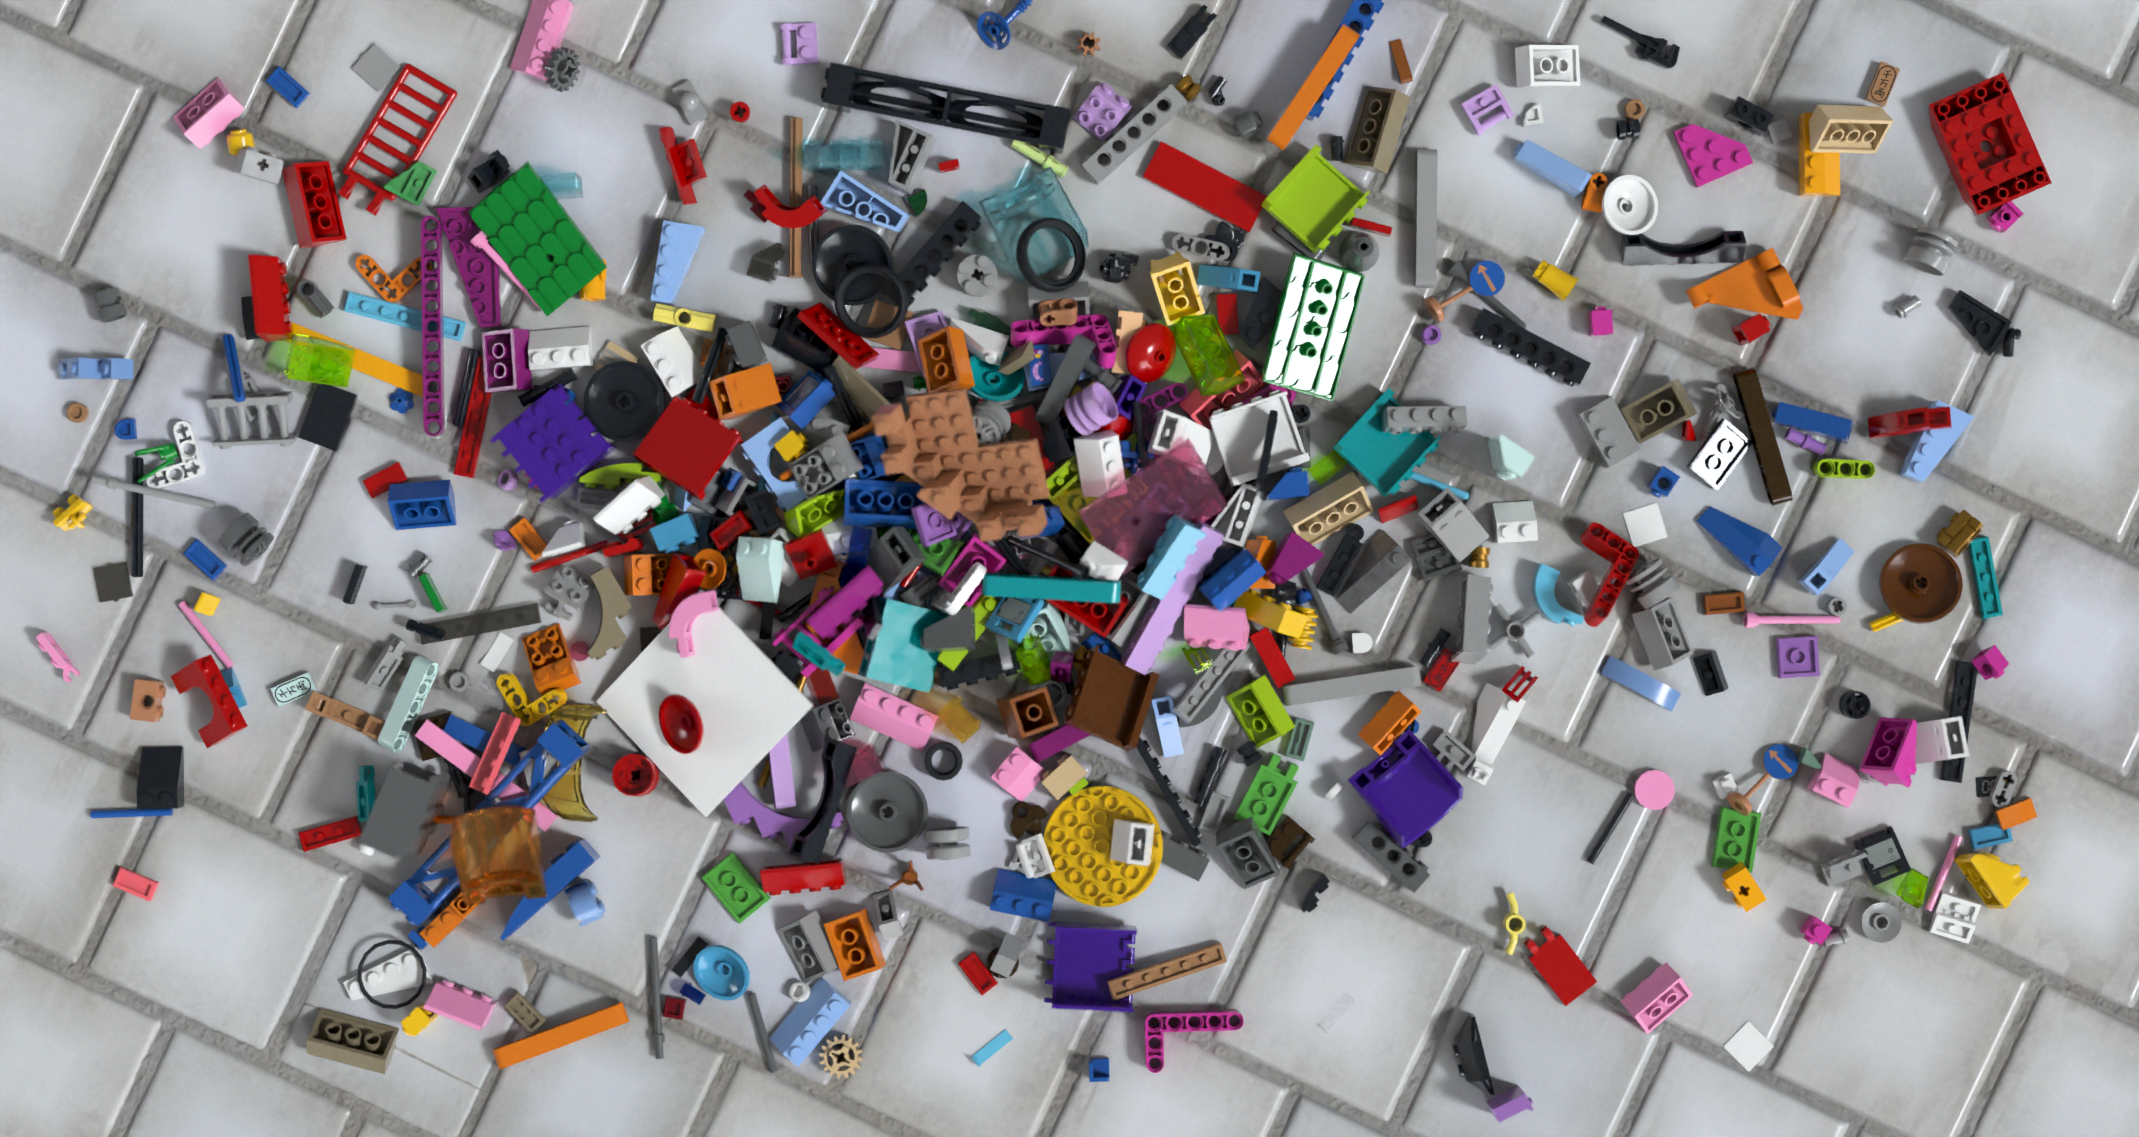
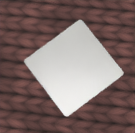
M1657 503L1623 513L1633 546L1637 547L1667 537Z
M1747 1022L1724 1045V1048L1747 1071H1750L1773 1048V1045L1750 1022Z

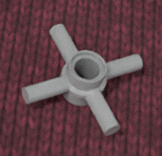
M1501 603L1498 604L1494 609L1505 625L1503 634L1489 642L1490 650L1492 651L1507 640L1517 641L1527 658L1531 657L1534 652L1524 639L1525 628L1541 618L1540 613L1535 611L1522 621L1512 620ZM1512 625H1516L1519 628V633L1514 637L1509 632Z

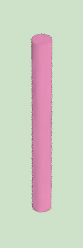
M185 601L181 602L178 606L226 668H231L234 665L231 659Z
M1955 834L1924 909L1933 910L1963 837Z

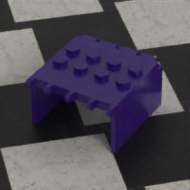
M558 384L554 389H550L490 439L492 444L499 439L507 449L501 455L505 458L511 454L520 464L514 470L516 473L524 469L533 480L527 485L529 489L537 485L544 493V496L539 499L541 503L548 498L556 499L577 482L580 477L588 473L617 449L615 445L608 443L599 432L594 436L591 435L596 428L586 416L579 421L578 418L583 415V412L574 401L567 405L565 404L570 399V396L566 393L568 388L562 384Z
M1049 921L1047 926H1055V940L1047 939V944H1055L1054 960L1047 959L1046 964L1054 965L1053 980L1047 979L1045 984L1053 985L1052 998L1046 997L1044 1002L1052 1003V1008L1133 1012V1003H1131L1133 1002V994L1113 1001L1107 980L1134 971L1133 967H1126V964H1134L1135 948L1127 947V944H1135L1137 927L1120 924Z

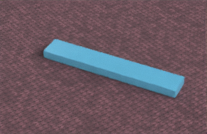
M348 291L343 311L422 331V310ZM443 316L444 337L462 342L467 322ZM432 321L428 325L430 332H434L438 328L436 321Z

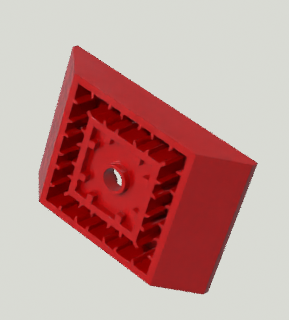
M2004 72L1929 104L1930 123L1933 133L1962 199L1976 215H1980L2052 183ZM1982 141L1989 144L1988 152H1983L1980 149Z

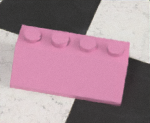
M532 1L510 66L511 70L544 81L548 79V77H544V74L547 72L544 66L548 65L546 59H551V52H556V48L561 46L574 7L570 1Z
M866 682L850 719L923 752L940 715Z

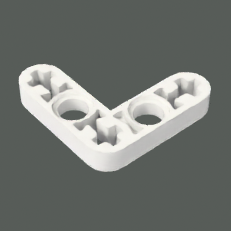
M179 421L173 428L182 463L165 467L146 479L149 487L162 489L199 478L205 473L206 467L194 427L190 422ZM182 425L188 427V430L185 431L186 437H191L192 440L182 442V439H186L184 433L179 432L182 429ZM191 443L195 450L193 454L187 455L184 448L187 444ZM194 463L195 465L200 466V469L197 470V474L196 472L190 471L187 472L188 477H186L185 469L193 468ZM174 469H179L181 472V477L178 480H174L171 477V472ZM155 475L157 477L166 476L167 480L159 481V485L152 482L155 479Z
M976 562L952 594L941 590L935 594L930 604L940 612L949 615L956 614L981 581L987 569L979 562Z

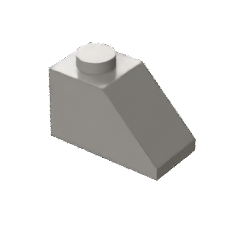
M890 890L873 895L878 926L883 939L887 940L902 936L903 930L893 891Z

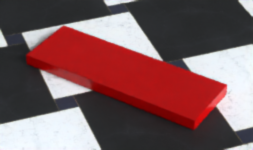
M1162 141L1142 177L1248 233L1262 209V203L1268 197Z

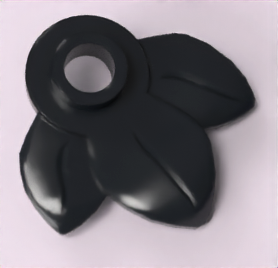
M1221 221L1217 226L1215 235H1205L1204 239L1226 244L1231 248L1232 253L1224 261H1232L1236 258L1238 248L1243 245L1245 237L1242 229L1233 232L1229 224ZM1220 246V249L1211 248L1210 250L1211 252L1218 253L1219 257L1225 253L1222 250V246Z

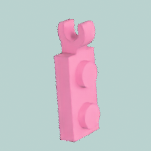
M42 632L35 637L39 641L38 646L40 649L51 656L52 664L57 668L63 669V679L66 682H72V679L69 677L70 672H73L76 676L80 675V671L72 665L73 662L49 632Z

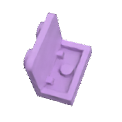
M1101 82L1087 97L1074 115V119L1100 141L1108 139L1122 118L1131 111L1133 106L1130 105L1125 97L1119 96L1114 92V89L1109 84Z

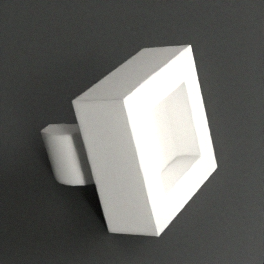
M1476 757L1467 773V777L1485 785L1494 770V766Z
M1731 773L1711 781L1719 799L1726 798L1730 792H1739Z

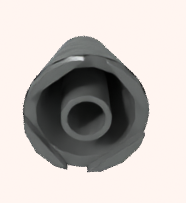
M1354 232L1346 236L1339 248V256L1343 265L1348 269L1364 272L1376 264L1379 258V247L1371 235L1364 232Z

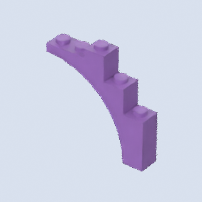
M742 781L724 798L734 824L740 822L742 826L751 822V817L753 816L763 838L768 836L769 839L779 836V831L782 830L789 848H791L795 834L810 819L786 815L767 807L750 793ZM842 811L836 813L831 829L842 825L841 821L845 819Z

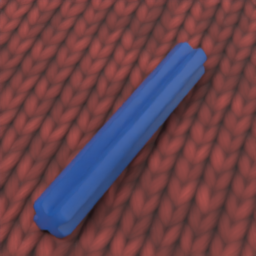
M224 334L222 340L233 398L235 402L239 403L245 401L246 397L235 340L232 334Z

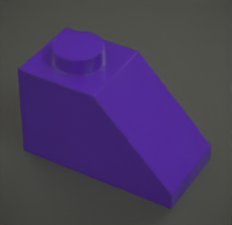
M1125 375L1120 377L1123 382L1112 396L1116 402L1118 414L1130 420L1133 414L1131 402L1140 401L1147 384L1133 375Z

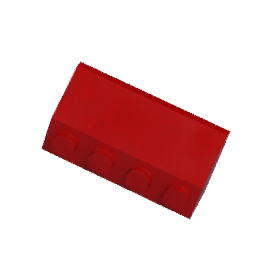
M329 161L294 163L282 169L299 248L317 247L346 240Z
M248 255L256 334L266 342L291 339L290 333H293L292 322L289 321L288 313H291V306L286 294H289V286L285 282L284 274H287L286 264L277 256Z
M1054 565L1048 575L1075 578L1071 571L1058 565ZM1121 594L1119 603L1044 599L1105 638L1130 601Z
M844 859L820 861L819 863L809 862L765 866L760 870L764 893L769 892L770 896L780 895L781 891L789 890V894L801 893V889H809V892L821 891V887H829V890L842 889L841 886L846 884Z

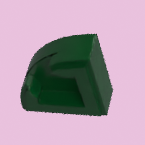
M925 189L907 198L917 217L922 214L927 205Z

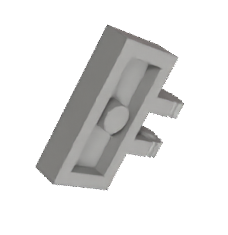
M1446 729L1432 744L1441 752L1436 757L1439 762L1444 755L1451 760L1444 766L1447 770L1455 764L1464 771L1476 757L1475 754Z

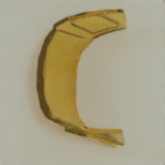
M570 704L557 708L550 713L545 731L554 722L563 719L584 739L592 719L597 715L607 713V709H602V706ZM581 757L542 799L549 810L564 820L593 822L597 821L598 817L585 804L581 791Z

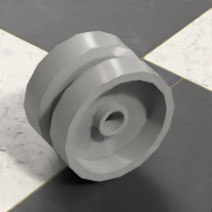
M942 827L925 830V840L929 843H938L926 848L927 859L952 860L970 856V845L967 843H957V841H964L969 838V827Z

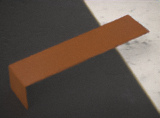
M1401 39L1389 42L1401 84L1412 82L1413 77Z

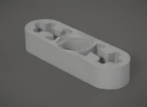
M1177 234L1172 239V246L1178 252L1216 261H1224L1230 255L1229 247L1221 242L1186 234ZM1183 237L1185 242L1192 243L1191 251H1189V246H1182L1180 248L1177 241ZM1202 241L1206 245V250L1203 253H1198L1196 251V244ZM1220 246H1222V250L1225 253L1220 255L1219 258L1217 253L1210 252L1211 248L1220 249Z
M995 633L1003 671L1012 669L1013 663L1008 639Z

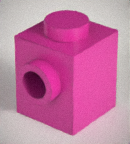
M1810 915L1799 931L1805 935L1803 938L1812 945L1815 942L1822 945L1833 928L1817 917Z

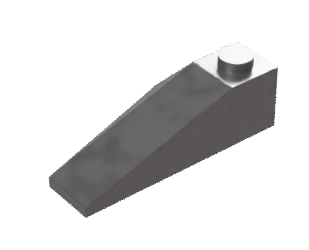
M1382 530L1365 547L1337 600L1351 614L1412 560L1411 557Z

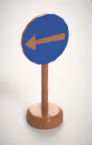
M1493 261L1477 263L1469 274V287L1440 304L1432 296L1425 298L1424 301L1429 313L1437 323H1440L1445 318L1442 308L1468 292L1474 290L1475 293L1487 297L1496 295L1502 290L1505 283L1503 269Z
M1777 744L1766 750L1762 761L1766 773L1745 795L1736 791L1730 792L1727 795L1729 804L1737 812L1744 816H1748L1751 813L1752 805L1748 798L1770 776L1774 779L1784 780L1795 774L1798 768V759L1795 752L1788 746Z

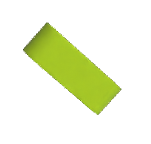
M1822 459L1817 460L1812 467L1814 475L1821 478L1867 479L1875 474L1874 464L1866 460ZM1822 463H1825L1828 468L1825 474L1820 471ZM1842 464H1845L1848 468L1845 475L1840 471ZM1862 465H1865L1868 469L1866 475H1862L1860 472Z

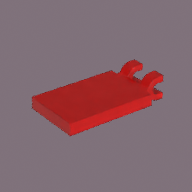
M1545 926L1539 931L1547 941L1540 947H1537L1531 938L1524 942L1532 953L1528 959L1561 1002L1567 1006L1597 983V981L1562 935L1559 933L1554 936L1551 930Z

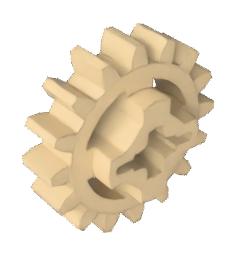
M845 1034L842 1035L841 1039L834 1035V1041L828 1038V1046L822 1045L821 1048L825 1052L819 1053V1056L824 1057L820 1064L826 1065L823 1069L824 1072L827 1070L831 1071L829 1076L832 1077L835 1073L837 1074V1079H840L841 1074L848 1078L849 1072L853 1075L856 1073L854 1068L860 1069L861 1065L858 1061H863V1057L859 1056V1054L863 1050L857 1049L859 1042L852 1043V1036L847 1040ZM836 1044H844L842 1047L839 1048L832 1047ZM850 1047L852 1048V1050H853V1052H854L855 1059H854V1057L850 1056V1052H849ZM843 1052L846 1059L840 1061L837 1054L840 1055ZM828 1054L833 1059V1065L828 1060ZM844 1065L849 1067L847 1069H839L840 1066Z

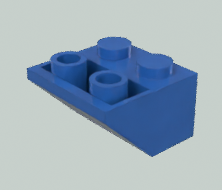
M873 432L850 442L852 450L855 451L864 467L857 472L860 480H869L887 475L881 456L889 447L886 435L876 436V432Z

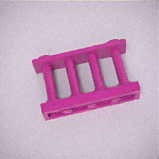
M833 585L829 589L824 587L817 594L819 598L786 630L781 628L774 635L776 638L772 643L774 646L782 641L803 662L804 669L801 673L806 678L818 666L792 648L793 641L787 635L796 627L832 654L864 624V618L861 614L857 618L852 616L845 624L847 627L843 631L837 630L831 637L833 641L827 645L826 643L823 644L801 622L809 613L812 615L817 610L816 607L823 600L828 601L832 597L830 593L835 589Z

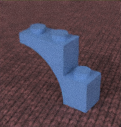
M79 357L59 359L57 372L59 380H132L133 359Z

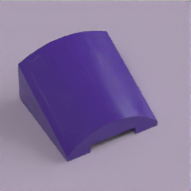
M1410 729L1396 739L1394 745L1366 768L1362 767L1348 779L1349 783L1402 849L1430 830L1463 799L1462 785Z

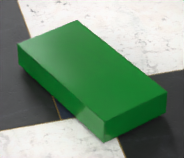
M430 574L419 576V580L435 611L441 613L447 610Z

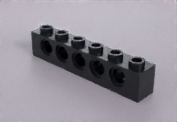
M964 201L958 205L898 274L903 283L909 281L913 284V289L907 292L908 307L915 301L914 295L918 291L920 293L923 292L928 286V279L931 276L935 278L942 270L940 267L944 261L948 263L955 255L953 251L956 247L959 246L961 248L968 240L966 236L970 231L975 232L982 224L980 222L981 216ZM957 222H965L966 228L963 231H957L955 229ZM950 236L953 239V243L950 246H944L942 244L944 237ZM933 251L940 254L939 259L935 262L928 259L929 254ZM920 266L926 268V274L922 277L915 274L916 268ZM890 283L883 292L898 305L897 291L893 284Z
M1485 308L1480 310L1470 330L1474 333L1473 336L1481 341L1486 339L1492 342L1491 346L1496 349L1502 350L1504 348L1510 351V356L1516 359L1521 357L1527 360V364L1537 369L1539 366L1545 369V374L1553 378L1558 376L1563 379V383L1571 387L1581 384L1591 364ZM1490 325H1495L1498 328L1496 336L1489 333ZM1509 334H1512L1516 337V343L1514 345H1510L1507 342V336ZM1527 343L1533 345V354L1526 353L1525 345ZM1544 353H1549L1552 356L1550 363L1543 361ZM1562 362H1567L1570 366V370L1567 373L1563 372L1560 368Z

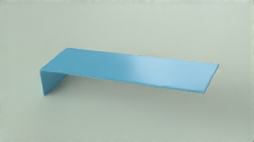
M1005 1029L975 1053L972 1059L980 1067L982 1063L1013 1038Z

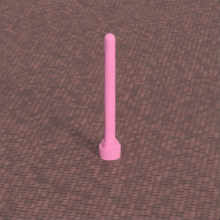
M483 231L479 232L470 242L475 247L482 248L525 295L540 308L511 271L509 265L487 243L488 240Z
M1745 612L1743 616L1745 628H1754L1758 624H1838L1841 621L1839 616H1759L1754 612Z

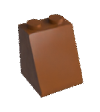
M1047 687L1017 692L996 699L1008 738H1025L1059 725Z

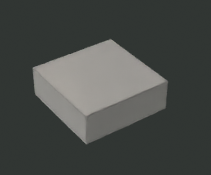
M1786 118L1769 124L1767 128L1772 145L1792 137Z

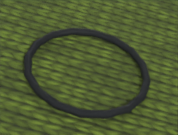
M386 940L374 944L364 953L358 965L357 979L362 993L371 1003L382 1008L398 1009L410 1005L420 996L426 984L427 970L422 956L413 946L403 941ZM386 944L402 945L410 949L419 959L423 970L422 983L417 993L408 1001L397 1005L383 1004L373 999L365 990L362 981V966L367 956L376 948Z

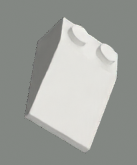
M1526 45L1515 48L1517 88L1580 86L1579 45Z

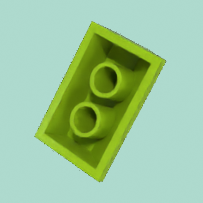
M1265 675L1249 682L1225 697L1247 736L1255 742V748L1283 736L1295 727Z

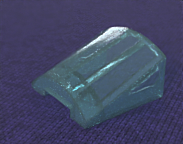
M1051 166L1034 174L1033 179L999 196L995 193L979 201V205L1017 282L1026 280L1017 263V242L1023 230L1038 219L1057 218L1069 223L1080 235L1085 249L1089 247L1088 232ZM1054 228L1039 229L1033 234L1028 244V260L1031 268L1038 276L1055 269L1075 257L1069 239L1062 232Z

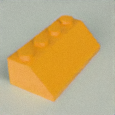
M1803 113L1798 116L1799 196H1840V153L1812 152L1810 150L1809 120L1813 113Z

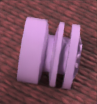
M1098 382L1086 387L1082 392L1076 393L1065 401V410L1070 422L1079 433L1085 436L1092 434L1100 429L1101 426H1106L1118 418V408L1113 396L1104 385Z

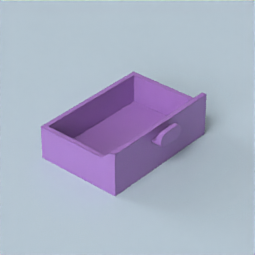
M1518 1085L1486 1100L1491 1114L1499 1123L1526 1109L1533 1111L1532 1099L1527 1097L1526 1093Z

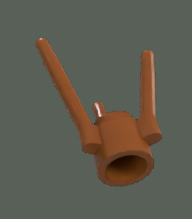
M911 860L908 862L909 868L903 872L902 878L889 887L890 890L902 883L906 885L916 884L920 891L924 890L921 882L918 880L917 871L913 869Z

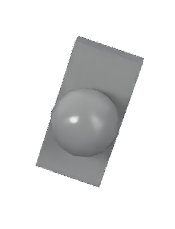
M690 80L672 89L691 126L709 117Z

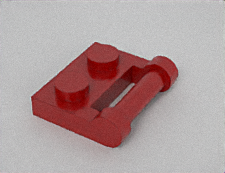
M630 538L626 544H622L619 541L607 544L608 548L603 549L604 557H614L643 549L644 542L641 539Z

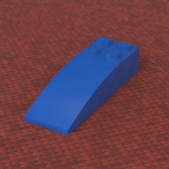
M577 839L565 848L567 853L563 854L562 852L550 862L552 866L533 884L510 917L500 937L502 941L511 936L600 858L599 854L585 839L582 841Z

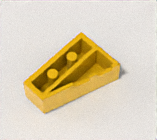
M1249 588V591L1243 592L1236 599L1233 608H1245L1247 619L1276 632L1300 638L1308 616L1292 610L1290 605L1283 602L1277 604L1275 603L1276 599L1267 595L1263 598L1260 596V592Z

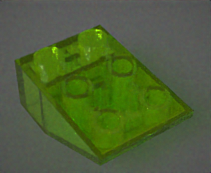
M292 333L284 372L287 379L348 388L355 349L313 336Z

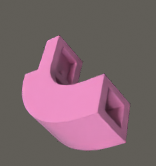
M715 590L694 594L682 601L675 609L669 625V638H677L676 648L681 658L695 655L692 638V625L695 619L702 613L719 610Z

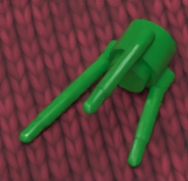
M174 442L135 452V456L159 452L161 459H166L164 463L138 479V483L148 479L166 466L175 463L174 458L179 456Z

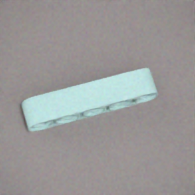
M422 655L417 656L413 660L379 735V745L394 753H399L403 750L438 673L439 666L437 663Z

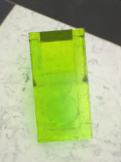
M1911 868V871L1906 874L1896 891V895L1901 897L1906 903L1919 909L1923 905L1929 878Z

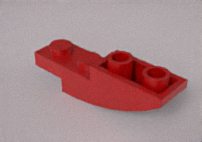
M1950 406L1931 409L1928 407L1870 417L1868 418L1869 438L1952 428Z

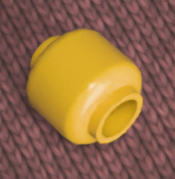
M246 129L230 131L231 134L226 138L230 155L238 157L239 149H247L248 146L255 148L253 135L251 132H247Z

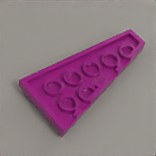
M472 207L436 208L480 328L502 327L500 267L482 248L479 249L470 242L482 231L469 214V210ZM488 240L487 243L497 252V250Z

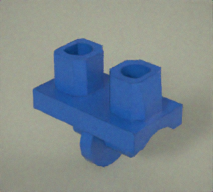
M1119 441L1122 460H1129L1128 462H1123V467L1128 468L1129 473L1135 474L1137 469L1141 468V463L1138 462L1140 460L1138 443L1136 442V452H1131V441ZM1146 442V449L1148 450L1149 443ZM1147 452L1148 459H1154V454Z

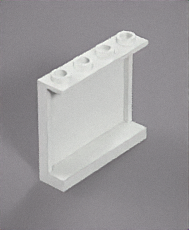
M1281 390L1269 393L1270 397L1262 399V396L1250 399L1251 403L1243 405V402L1231 406L1232 409L1224 411V408L1212 412L1213 416L1208 418L1231 487L1257 479L1270 410L1278 412V419L1267 475L1310 461L1308 452L1305 453L1286 397L1287 391L1281 393Z

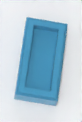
M1999 823L1968 829L1973 850L2013 841L2010 828L2001 830Z

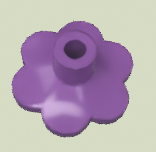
M502 530L501 532L496 531L494 533L495 539L493 542L499 550L508 551L509 549L514 550L516 548V538L510 535L508 531Z

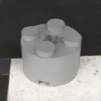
M976 254L966 257L959 264L957 279L965 293L974 297H983L991 293L995 288L998 273L991 259L987 256ZM978 271L979 274L983 273V275L980 276L981 280L977 281L976 278H972V276L975 275L974 272Z

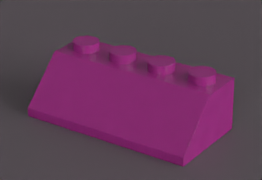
M866 566L809 616L806 621L822 639L825 636L829 639L837 632L835 627L840 623L846 624L852 618L850 614L856 609L860 611L868 604L866 600L871 595L875 598L883 591L881 587L884 584L872 569Z

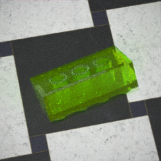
M1214 314L1182 316L1171 331L1201 396L1219 395L1245 381L1243 373Z

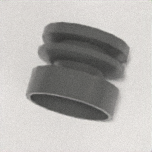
M245 513L237 518L218 540V543L227 552L237 549L234 558L236 560L241 558L240 564L242 566H247L262 556L274 539L271 533L266 534L267 529L265 527L255 531L259 522L250 513Z

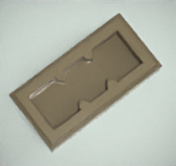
M520 991L504 1005L531 1035L547 1020Z

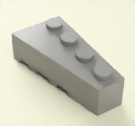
M1467 574L1461 580L1458 606L1462 607V610H1459L1456 618L1459 630L1456 636H1454L1453 644L1457 645L1456 654H1452L1451 661L1474 665L1489 653L1490 643L1487 642V638L1491 630V624L1488 623L1489 615L1492 611V604L1490 603V596L1493 592L1491 577Z

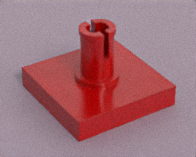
M822 528L784 543V547L800 580L838 566L836 557Z

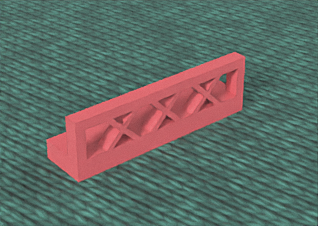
M501 712L469 787L489 794L521 719Z

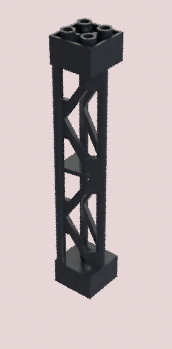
M831 63L830 68H826L825 79L827 86L826 88L823 87L821 92V99L826 109L850 113L851 108L1038 144L1040 150L1063 154L1070 118L1069 108L864 70L837 63ZM857 75L884 80L861 81L856 84ZM919 87L947 92L946 99ZM875 88H904L927 97L932 103L873 93L871 90ZM952 93L980 98V100L952 101ZM870 100L929 112L922 113L892 106L876 104L871 102ZM1015 105L1045 111L1044 119L1015 107ZM970 106H998L1021 115L1027 121L1023 122L966 111V108ZM966 119L975 120V121H980V122H985V123H991V124H996V125H1001V126H1006V127H1011V128H1016V129H1022V131L1010 130V129H1005V128H1000V127H995V126H990V125H985V124H980V123L969 122V121H967Z

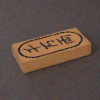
M1881 61L1865 100L1884 107L1900 69Z

